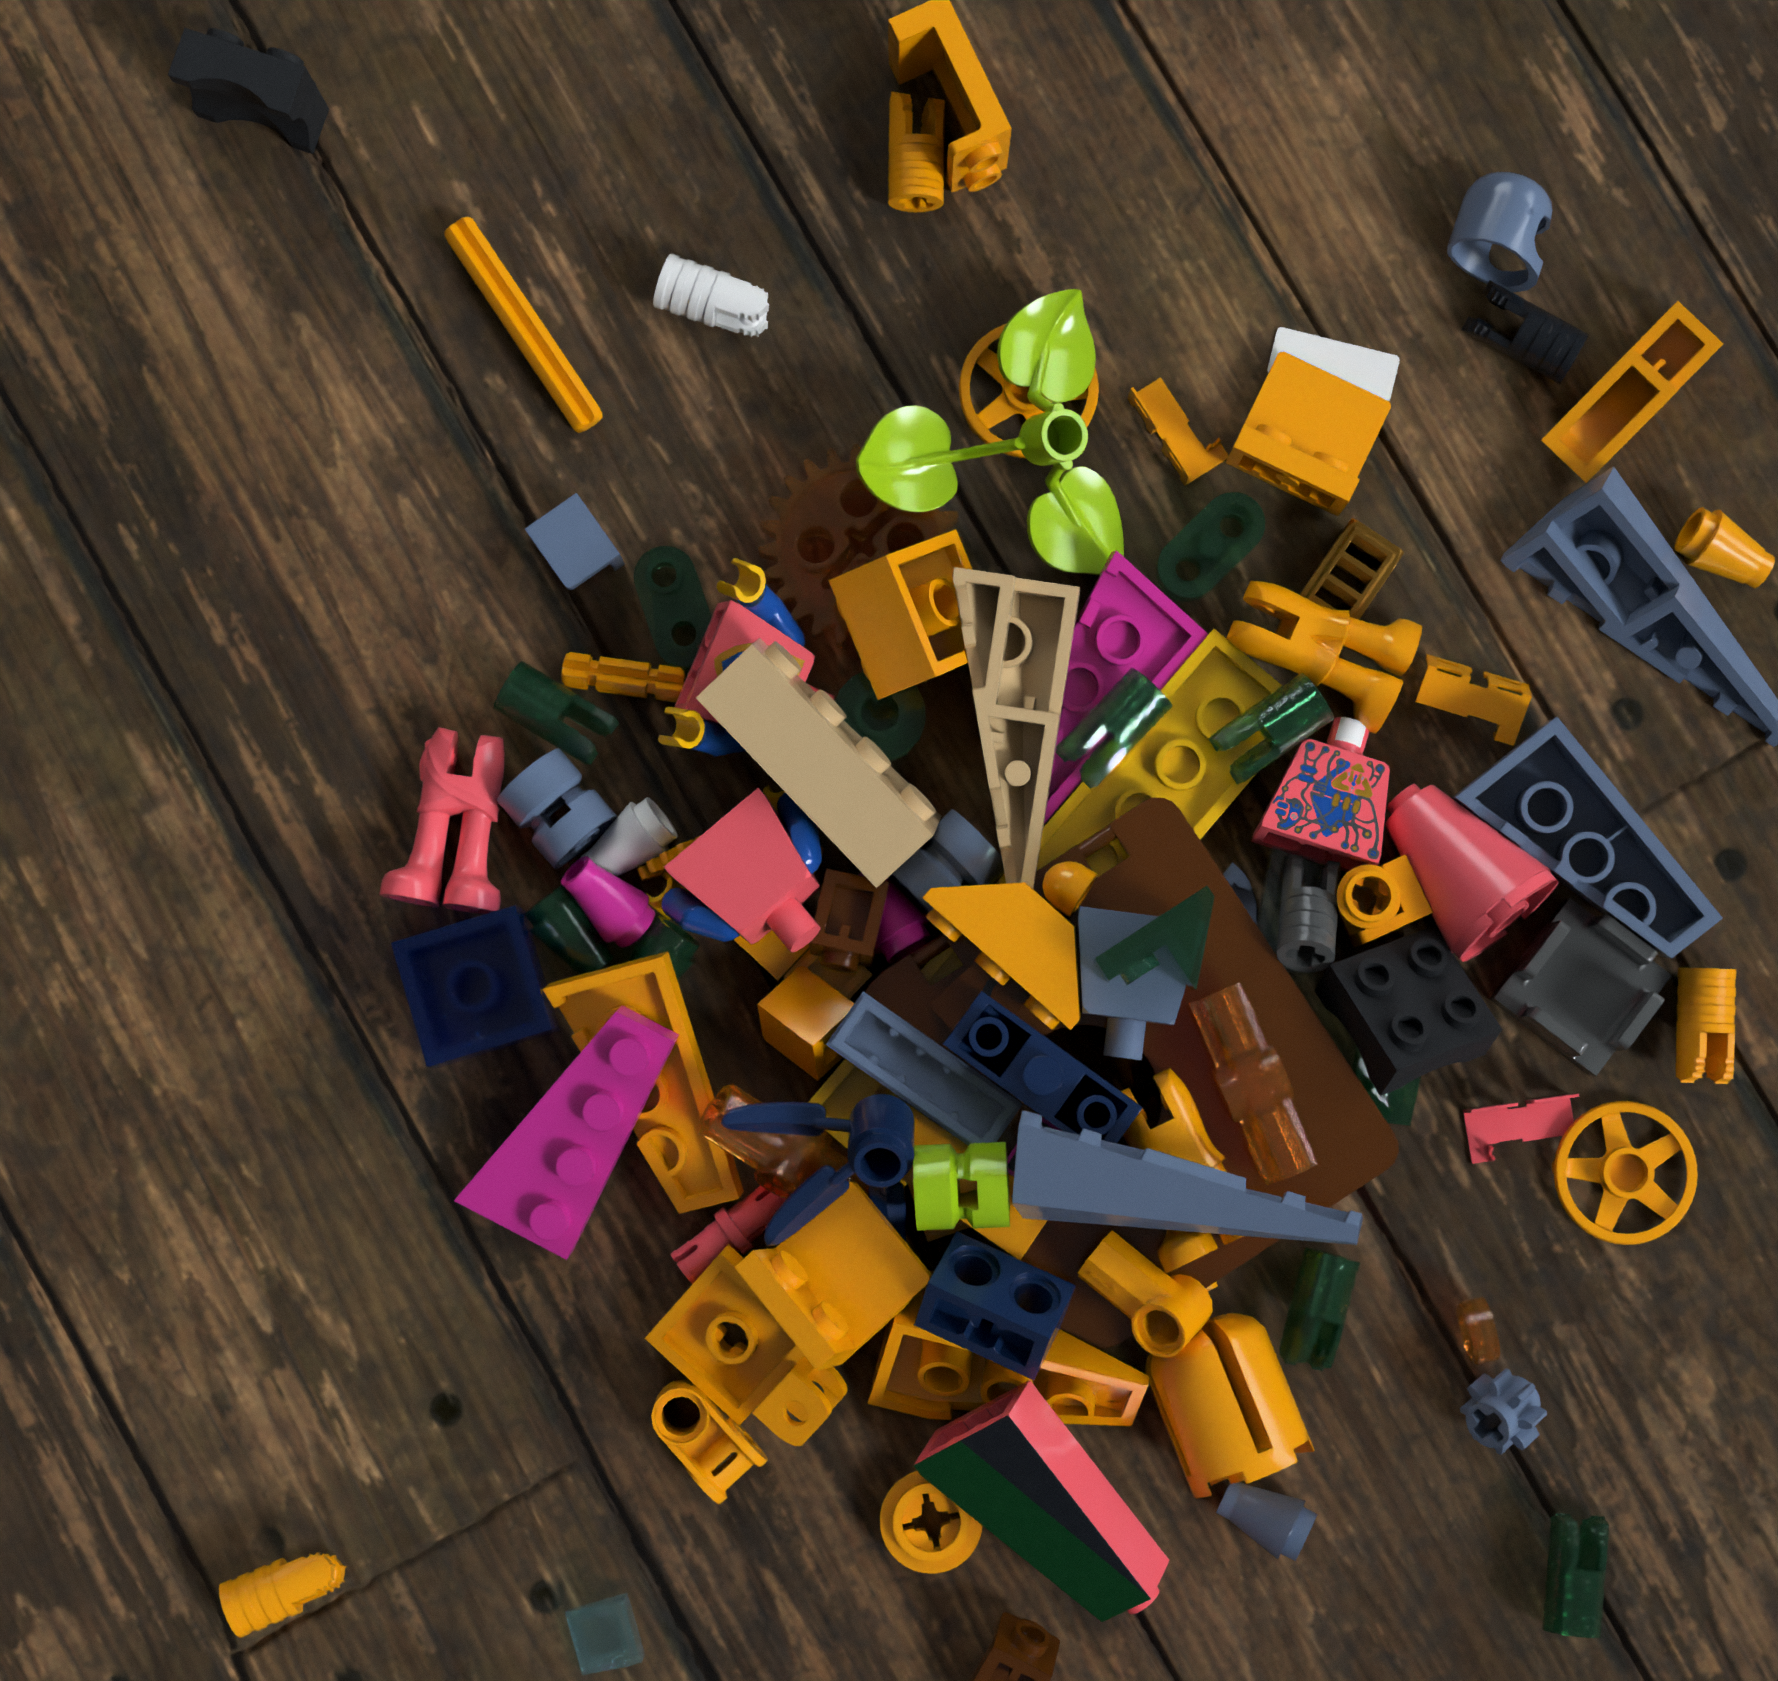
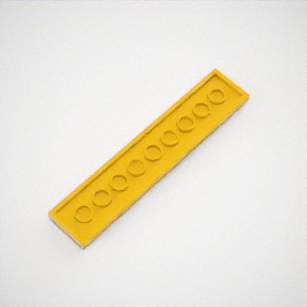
M1214 628L1043 827L1037 870L1150 798H1165L1172 801L1181 810L1201 840L1311 709ZM1115 839L1087 857L1086 861L1092 870L1098 874L1097 877H1099L1129 856L1118 839ZM1005 874L995 884H1005ZM950 947L931 959L921 972L932 986L963 964ZM845 1059L808 1103L822 1105L826 1109L827 1118L849 1120L851 1111L862 1099L876 1094L895 1096V1094ZM826 1130L848 1149L849 1132ZM900 1180L904 1187L908 1184L904 1180Z

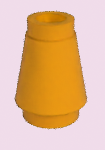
M1703 507L1697 509L1685 522L1675 542V551L1684 556V563L1686 565L1741 584H1746L1753 589L1759 587L1766 580L1775 563L1773 555L1766 552L1760 544L1719 509L1713 512Z
M1360 865L1351 869L1341 879L1337 889V904L1342 915L1351 924L1364 929H1375L1386 925L1395 917L1401 904V890L1395 877L1386 869L1377 865ZM1355 889L1364 890L1369 895L1370 906L1365 912L1359 911L1358 902L1352 899V892Z

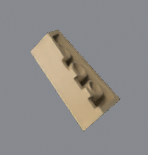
M759 638L712 681L696 699L877 888L934 835L941 815L915 786L909 784L891 767L890 760L873 741L866 736L862 738L844 721L846 714L825 691L819 689L815 692L797 675L802 669L783 646L776 641L768 646Z

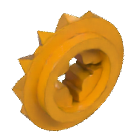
M917 1470L897 1480L882 1503L880 1530L887 1549L898 1562L917 1572L936 1574L956 1568L973 1553L982 1533L983 1526L923 1478ZM929 1493L930 1502H934L938 1512L948 1511L949 1514L959 1512V1515L950 1517V1521H945L940 1525L941 1535L938 1536L940 1543L938 1547H934L932 1537L928 1536L925 1528H915L914 1525L903 1526V1524L911 1523L913 1518H918L922 1515L923 1494Z

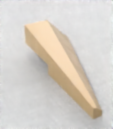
M954 567L953 582L956 590L1006 883L1025 882L1034 889L1080 587Z

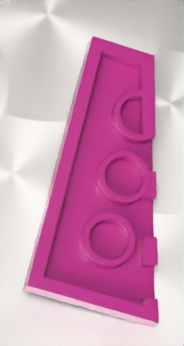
M1117 550L1111 552L1075 622L1044 824L1209 635Z
M621 1005L454 1201L567 1260L574 1251L679 1034Z

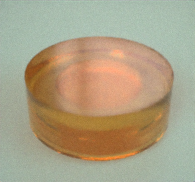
M1478 1297L1460 1301L1457 1306V1319L1461 1338L1470 1361L1474 1362L1475 1365L1499 1360L1500 1344L1498 1333L1486 1299Z

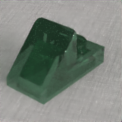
M1208 885L1094 958L1093 962L1106 982L1120 975L1126 986L1160 964L1153 953L1163 947L1190 990H1195L1199 980L1215 896Z

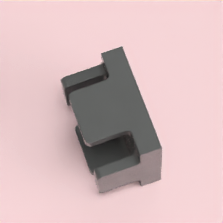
M1571 898L1563 900L1489 999L1589 1076H1597L1614 1052L1627 1050L1663 1004L1665 999L1658 993L1672 975L1653 961L1658 954L1656 950L1611 916L1605 914L1596 917Z

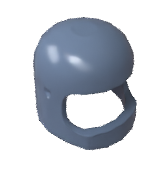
M1494 172L1480 177L1469 187L1463 198L1448 243L1447 254L1464 272L1485 284H1488L1489 280L1511 292L1531 289L1536 285L1543 266V260L1536 251L1535 236L1544 233L1550 228L1553 211L1552 201L1541 185L1522 174ZM1492 244L1500 245L1513 252L1525 263L1527 269L1501 271L1495 268L1489 260Z

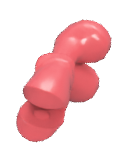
M438 727L432 738L424 743L425 749L419 763L420 780L423 784L417 808L419 819L412 852L405 867L385 873L379 895L415 905L439 907L449 819L452 816L462 815L455 864L444 892L442 905L445 908L460 912L497 915L499 914L501 903L500 890L488 879L487 857L491 822L498 823V813L500 810L497 798L501 793L504 776V739L496 736L481 735L473 758L472 777L455 775L458 732Z

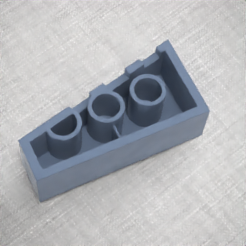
M1558 717L1546 722L1452 797L1459 804L1551 869L1552 875L1559 882L1602 914L1611 916L1658 952L1657 955L1660 957L1672 959L1723 919Z

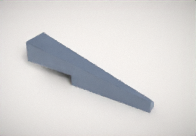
M1614 466L1564 497L1503 554L1500 561L1506 568L1512 572L1520 568L1547 586L1548 596L1560 604L1568 600L1599 621L1600 631L1679 684L1684 679L1714 699L1713 707L1727 716L1733 711L1764 732L1765 742L1773 747L1778 745L1777 697Z
M1022 1111L1018 1125L1012 1204L1022 1218L1357 1245L1363 1222L1362 1213L1352 1210L1345 1212L1306 1203V1196L1290 1191L1285 1192L1283 1197L1246 1189V1178L1153 1149L1146 1148L1142 1150L1101 1140L1102 1134L1084 1128L1078 1135L1043 1127L1042 1115Z

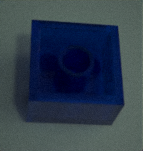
M513 905L391 943L427 1067L441 1068L560 1031L554 1008L542 990L547 984L524 909Z

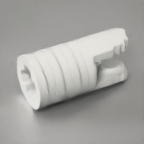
M669 254L656 285L653 298V306L655 308L668 310L672 314L685 316L687 319L702 322L710 327L718 326L735 333L741 332L744 336L750 335L752 337L755 335L759 337L760 333L768 329V321L766 320L767 312L769 311V303H767L768 292H764V288L760 289L758 285L752 286L749 282L732 277L730 273L717 271L713 267L703 266L693 260H686L678 255Z

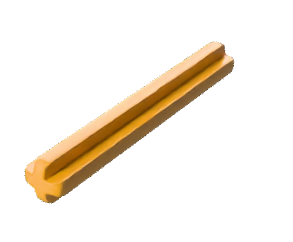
M468 216L451 224L444 232L448 244L573 430L581 433L595 426L603 418L600 407L475 221Z

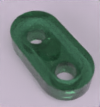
M1228 492L1214 498L1161 551L1156 563V578L1161 589L1175 600L1191 602L1203 598L1253 551L1264 534L1265 516L1257 501L1240 492ZM1226 518L1236 519L1242 526V534L1235 538L1227 537L1220 529V522ZM1181 561L1192 562L1197 567L1198 577L1192 581L1180 579L1176 574V565Z
M658 546L644 553L638 560L634 570L635 588L660 657L670 666L690 670L712 616L697 571L690 557L676 547ZM671 567L676 571L677 576L673 584L667 587H660L654 583V574L659 568ZM683 625H689L696 630V638L688 646H680L673 640L675 630Z

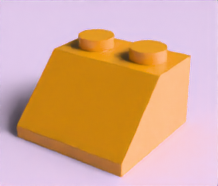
M956 529L890 553L828 580L836 598L839 614L846 622L860 656L863 672L870 681L877 700L968 663L953 582L954 567L972 569V566Z

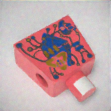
M1348 717L1334 718L1326 743L1313 739L1302 740L1256 827L1251 842L1284 853L1303 856V859L1325 865L1328 861L1340 862L1341 871L1349 872L1360 865L1379 864L1382 852L1390 769L1389 765L1385 762L1363 756L1369 731L1359 720Z

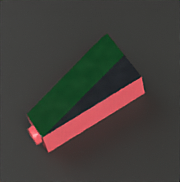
M1030 1380L935 1430L913 1465L919 1474L1099 1621L1104 1622L1125 1611L1131 1615L1139 1613L1157 1598L1160 1592L1157 1586L1170 1560Z

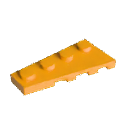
M662 952L547 984L542 990L553 1008L559 1007L574 1032L571 1037L580 1052H582L621 1005L679 1034L633 1128L639 1139L637 1146L679 1214L739 1199L744 1192L725 1129L721 1124L719 1110L669 952Z

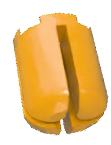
M1227 1313L1210 1318L1190 1342L1175 1356L1163 1358L1149 1353L1146 1357L1145 1374L1149 1376V1387L1194 1498L1212 1496L1207 1484L1208 1482L1212 1486L1228 1479L1230 1484L1245 1481L1248 1484L1297 1463L1298 1459L1295 1453L1315 1451L1266 1328L1254 1317L1239 1313Z

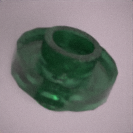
M864 672L852 676L839 690L835 701L846 714L844 721L862 738L866 736L873 741L890 762L907 755L919 742L926 723L925 702L916 685L877 700L872 685Z

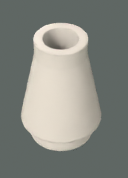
M646 797L637 805L630 802L592 848L584 853L581 858L588 856L595 864L618 877L669 850L668 844L674 841L678 834L659 806Z

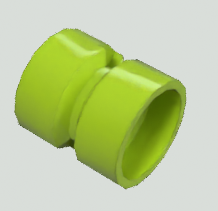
M1007 1142L970 1143L964 1153H957L951 1144L914 1145L913 1185L917 1231L954 1229L959 1219H967L973 1228L1010 1227ZM959 1179L977 1181V1190L960 1193Z

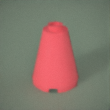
M1412 784L1401 791L1387 806V810L1392 815L1386 821L1385 827L1400 856L1406 854L1433 912L1431 915L1447 946L1462 962L1481 954L1507 935L1508 932L1505 929L1520 916L1525 920L1550 896L1559 883L1552 875L1551 869L1435 785H1429L1420 789L1416 784Z

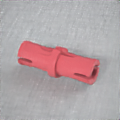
M770 1176L755 1191L728 1211L725 1207H722L713 1214L716 1220L705 1227L693 1239L670 1253L671 1257L686 1278L693 1284L728 1244L737 1252L741 1251L743 1255L754 1247L752 1241L765 1231L771 1218L789 1195L774 1176Z

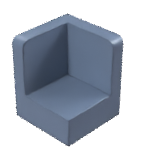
M577 493L525 528L533 543L568 590L575 589L609 564L614 571L625 565L620 553Z

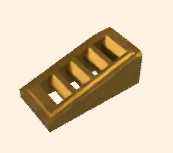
M1351 518L1300 595L1321 606L1335 609L1315 595L1321 587L1351 607L1349 610L1350 617L1360 619L1403 556L1404 551L1360 521ZM1349 544L1380 564L1376 571L1345 552ZM1335 565L1366 585L1361 593L1330 574Z

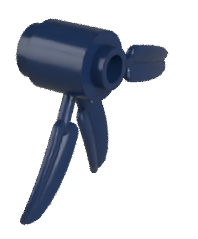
M887 1094L868 1096L855 1105L849 1120L827 1118L826 1109L822 1105L805 1102L748 1104L730 1109L723 1116L721 1124L724 1128L730 1130L803 1136H820L824 1130L849 1132L848 1163L838 1171H835L829 1165L822 1166L785 1200L765 1228L764 1240L766 1246H775L782 1243L825 1210L849 1189V1181L847 1179L854 1173L861 1181L869 1185V1198L906 1242L905 1189L900 1180L909 1172L913 1165L915 1121L912 1110L903 1100Z

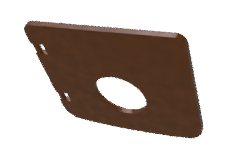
M1150 798L1143 801L1103 829L1036 871L1034 890L1048 902L1043 891V880L1046 872L1052 866L1061 862L1072 861L1078 862L1092 870L1086 858L1113 840L1118 839L1129 857L1097 877L1080 906L1204 922L1201 939L1174 1025L1147 1022L1143 1054L1149 1061L1155 1074L1171 1068L1183 1081L1196 1104L1211 1142L1226 1157L1222 1162L1224 1168L1228 1173L1246 1178V1189L1283 1197L1285 1192L1290 1191L1306 1196V1203L1329 1208L1388 1170L1395 1163L1399 1153V1143L1395 1133L1283 964L1277 959V955L1181 810L1172 801L1165 798ZM1077 909V911L1074 913V915H1073L1071 918H1069L1068 916H1066V915L1063 914V913H1061V914H1062L1065 918H1067V919L1075 926V931H1076V948H1077V965H1078V981H1079V998H1080L1078 934H1077V914H1078V909ZM942 933L884 970L868 985L865 993L1002 1088L943 1045L952 1030L928 1006L971 966L982 952L966 936L962 934L956 942H953ZM951 947L963 965L931 986L919 967ZM1080 1001L1081 1018L1076 1025H1090L1106 1029L1108 1017L1081 1014ZM1025 1005L1015 1013L1017 1017L1044 1036L1052 1031L1066 1027L1060 1021L1053 1030L1050 1029ZM1161 1098L1157 1126L1172 1119L1168 1109H1164ZM1010 1125L1007 1126L997 1141L1007 1142V1156L1017 1144ZM1048 1220L1021 1261L1076 1285L1060 1329L1097 1349H1107L1126 1341L1134 1335L1131 1319L1079 1278L1078 1271L1100 1242L1112 1230L1164 1271L1159 1261L1157 1250L1166 1237L1167 1230ZM1211 1233L1218 1249L1166 1274L1169 1276L1177 1274L1191 1276L1207 1288L1280 1239L1243 1236L1223 1245L1219 1234ZM984 1237L986 1242L991 1247L1010 1255L1008 1252H1006L1005 1250L997 1246L995 1243Z

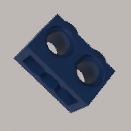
M956 1231L927 1284L914 1325L1029 1379L1035 1380L1062 1325L1076 1285Z

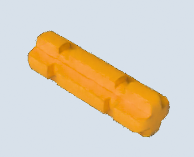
M569 652L565 655L561 670L562 683L570 688L588 690L589 685L595 686L598 692L647 698L648 694H655L656 700L677 702L685 683L686 675L680 667L659 665L658 669H652V665L646 662L600 656L599 661H596L589 654Z

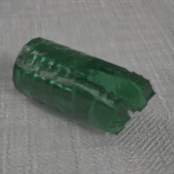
M521 661L511 672L493 705L494 710L538 735L553 746L560 748L563 752L585 765H591L598 755L596 745L591 742V739L586 738L585 735H581L579 731L564 723L565 718L568 717L586 729L592 730L593 733L595 732L599 736L603 735L604 737L612 734L619 724L615 716L563 686L525 661Z
M1130 668L1097 705L1056 746V753L1064 762H1075L1078 758L1081 759V756L1086 754V751L1092 748L1103 735H1106L1107 738L1095 749L1091 757L1086 759V762L1081 765L1082 768L1079 770L1081 773L1080 779L1090 789L1096 787L1160 719L1168 713L1173 705L1147 677L1136 669Z
M1300 673L1210 736L1209 741L1217 752L1232 749L1257 731L1264 737L1263 741L1245 752L1244 755L1240 756L1230 765L1231 770L1229 772L1235 782L1239 784L1254 776L1333 721L1334 716L1316 686L1305 674Z
M1305 1247L1282 1332L1283 1336L1280 1340L1278 1355L1281 1356L1284 1363L1296 1365V1363H1306L1307 1361L1311 1365V1369L1320 1371L1327 1368L1331 1369L1341 1340L1361 1262Z
M1556 1513L1555 1516L1551 1517L1542 1630L1566 1636L1601 1638L1609 1523L1605 1520V1516L1591 1515L1590 1518L1582 1519L1583 1523L1578 1528V1521H1575L1570 1514Z

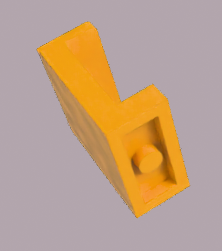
M930 0L888 19L889 65L898 84L900 85L933 70L964 134V137L948 145L946 182L951 192H956L967 187L969 192H975L992 185L1001 178V171L1007 168L1012 128L950 0Z

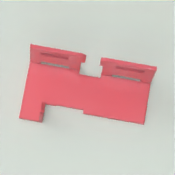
M1564 1094L1525 1100L1526 1107L1508 1109V1107L1518 1106V1103H1503L1463 1109L1471 1164L1495 1161L1496 1158L1492 1155L1494 1147L1489 1144L1522 1139V1142L1563 1136L1568 1127L1574 1122L1570 1098L1579 1097V1094Z

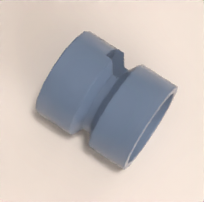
M560 748L546 753L513 779L497 798L498 804L519 828L531 827L534 830L531 840L532 844L554 869L567 864L587 849L617 818V815L595 789L582 790L580 788L582 774ZM566 803L571 810L554 823L550 816Z
M951 809L939 821L934 835L928 840L929 845L925 849L919 848L891 876L928 914L933 907L922 897L930 888L993 884L1004 873L1002 856L964 817L954 809Z

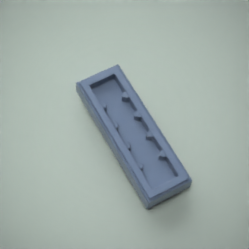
M864 991L826 1043L828 1047L968 1146L970 1143L997 1142L1023 1105L1019 1100Z

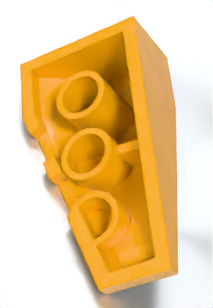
M925 1290L886 1324L867 1404L926 1419L951 1420L953 1410L972 1411L1030 1380L1064 1424L1132 1426L1148 1388V1375L1059 1329L1035 1380L1029 1379L915 1326Z

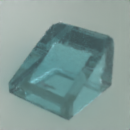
M628 1593L565 1611L582 1675L642 1663L645 1654Z

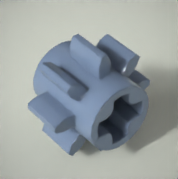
M1505 1368L1494 1379L1486 1373L1482 1374L1467 1388L1472 1398L1460 1408V1412L1466 1415L1467 1428L1473 1439L1489 1448H1495L1497 1454L1502 1455L1512 1444L1523 1451L1540 1435L1535 1426L1547 1415V1411L1540 1407V1397L1533 1383L1520 1376L1512 1375L1510 1369Z

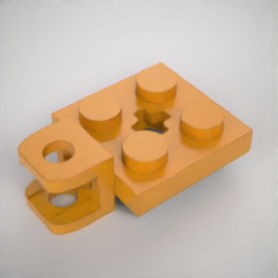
M728 1244L645 1339L737 1425L740 1426L753 1413L780 1439L794 1446H802L831 1414L832 1409L846 1395V1382L834 1367L817 1371L814 1369L734 1267L744 1258ZM722 1322L739 1325L746 1333L745 1337L748 1340V1347L740 1341L735 1343L733 1347L727 1344L723 1337L728 1330ZM812 1381L818 1383L823 1388L824 1393ZM787 1410L802 1422L793 1420L788 1415Z

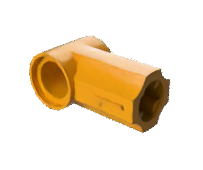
M1113 1230L1100 1242L1078 1271L1079 1278L1131 1319L1132 1332L1136 1341L1145 1351L1154 1356L1167 1358L1178 1354L1207 1323L1213 1312L1212 1299L1209 1292L1198 1280L1182 1274L1167 1275Z

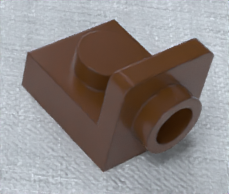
M826 868L814 918L820 926V931L809 943L810 954L821 957L819 963L821 966L845 973H857L858 965L865 967L873 966L875 947L888 895L889 882L884 881L876 888L866 877Z
M1003 1612L997 1622L992 1642L970 1681H1050L1054 1671L1060 1640L1034 1621L1020 1619L1008 1612Z

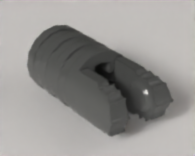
M1290 854L1284 859L1277 959L1284 966L1295 971H1322L1328 968L1335 960L1338 918L1337 889L1341 877V864L1334 861H1328L1325 864V868L1321 872L1319 888L1301 887L1304 875L1303 856Z

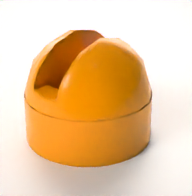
M1066 861L1052 866L1045 874L1043 880L1045 898L1055 909L1071 918L1087 896L1098 874L1078 862Z

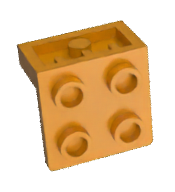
M1280 352L1275 358L1225 463L1333 515L1339 516L1349 503L1360 479L1357 477L1389 413L1391 404L1389 401L1286 352Z
M849 1182V1189L778 1246L775 1248L752 1250L734 1267L816 1371L842 1365L922 1293L932 1276L931 1272L857 1182Z

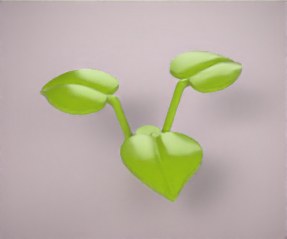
M1068 289L1042 296L1024 306L1008 321L999 338L997 359L1003 378L1012 385L1029 387L1027 393L1028 401L1045 412L1028 418L1020 429L1019 437L950 451V430L938 414L922 406H904L885 414L875 424L856 458V471L864 486L881 502L898 510L921 513L935 510L954 497L958 481L952 462L1021 450L1025 458L1035 465L1047 466L1053 464L1045 479L1046 486L1050 492L1034 499L1028 510L1027 533L1033 550L1043 562L1060 571L1100 575L1111 552L1117 550L1124 557L1123 529L1115 497L1106 481L1097 472L1087 467L1072 468V460L1079 457L1086 448L1088 430L1081 416L1072 410L1064 409L1061 403L1075 399L1084 393L1090 385L1095 370L1096 353L1094 340L1084 312L1082 292L1079 289Z

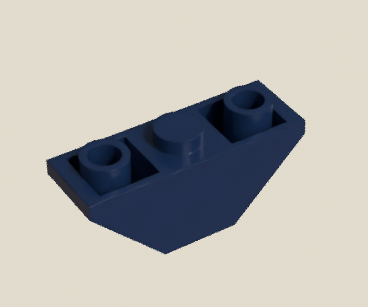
M983 991L980 992L943 1043L947 1048L1065 1132L1079 1135L1084 1128L1102 1134L1101 1140L1117 1144L1143 1108Z

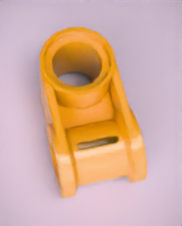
M685 1379L673 1381L664 1386L657 1395L651 1415L653 1429L658 1437L682 1462L684 1468L697 1485L717 1504H721L728 1498L726 1490L753 1465L762 1467L768 1461L763 1450L741 1425H737L691 1381ZM677 1397L689 1398L699 1408L700 1418L694 1425L688 1428L674 1427L667 1421L664 1415V1406L668 1401ZM735 1452V1453H734L725 1463H723L718 1469H715V1468H716L721 1462H723L731 1453Z

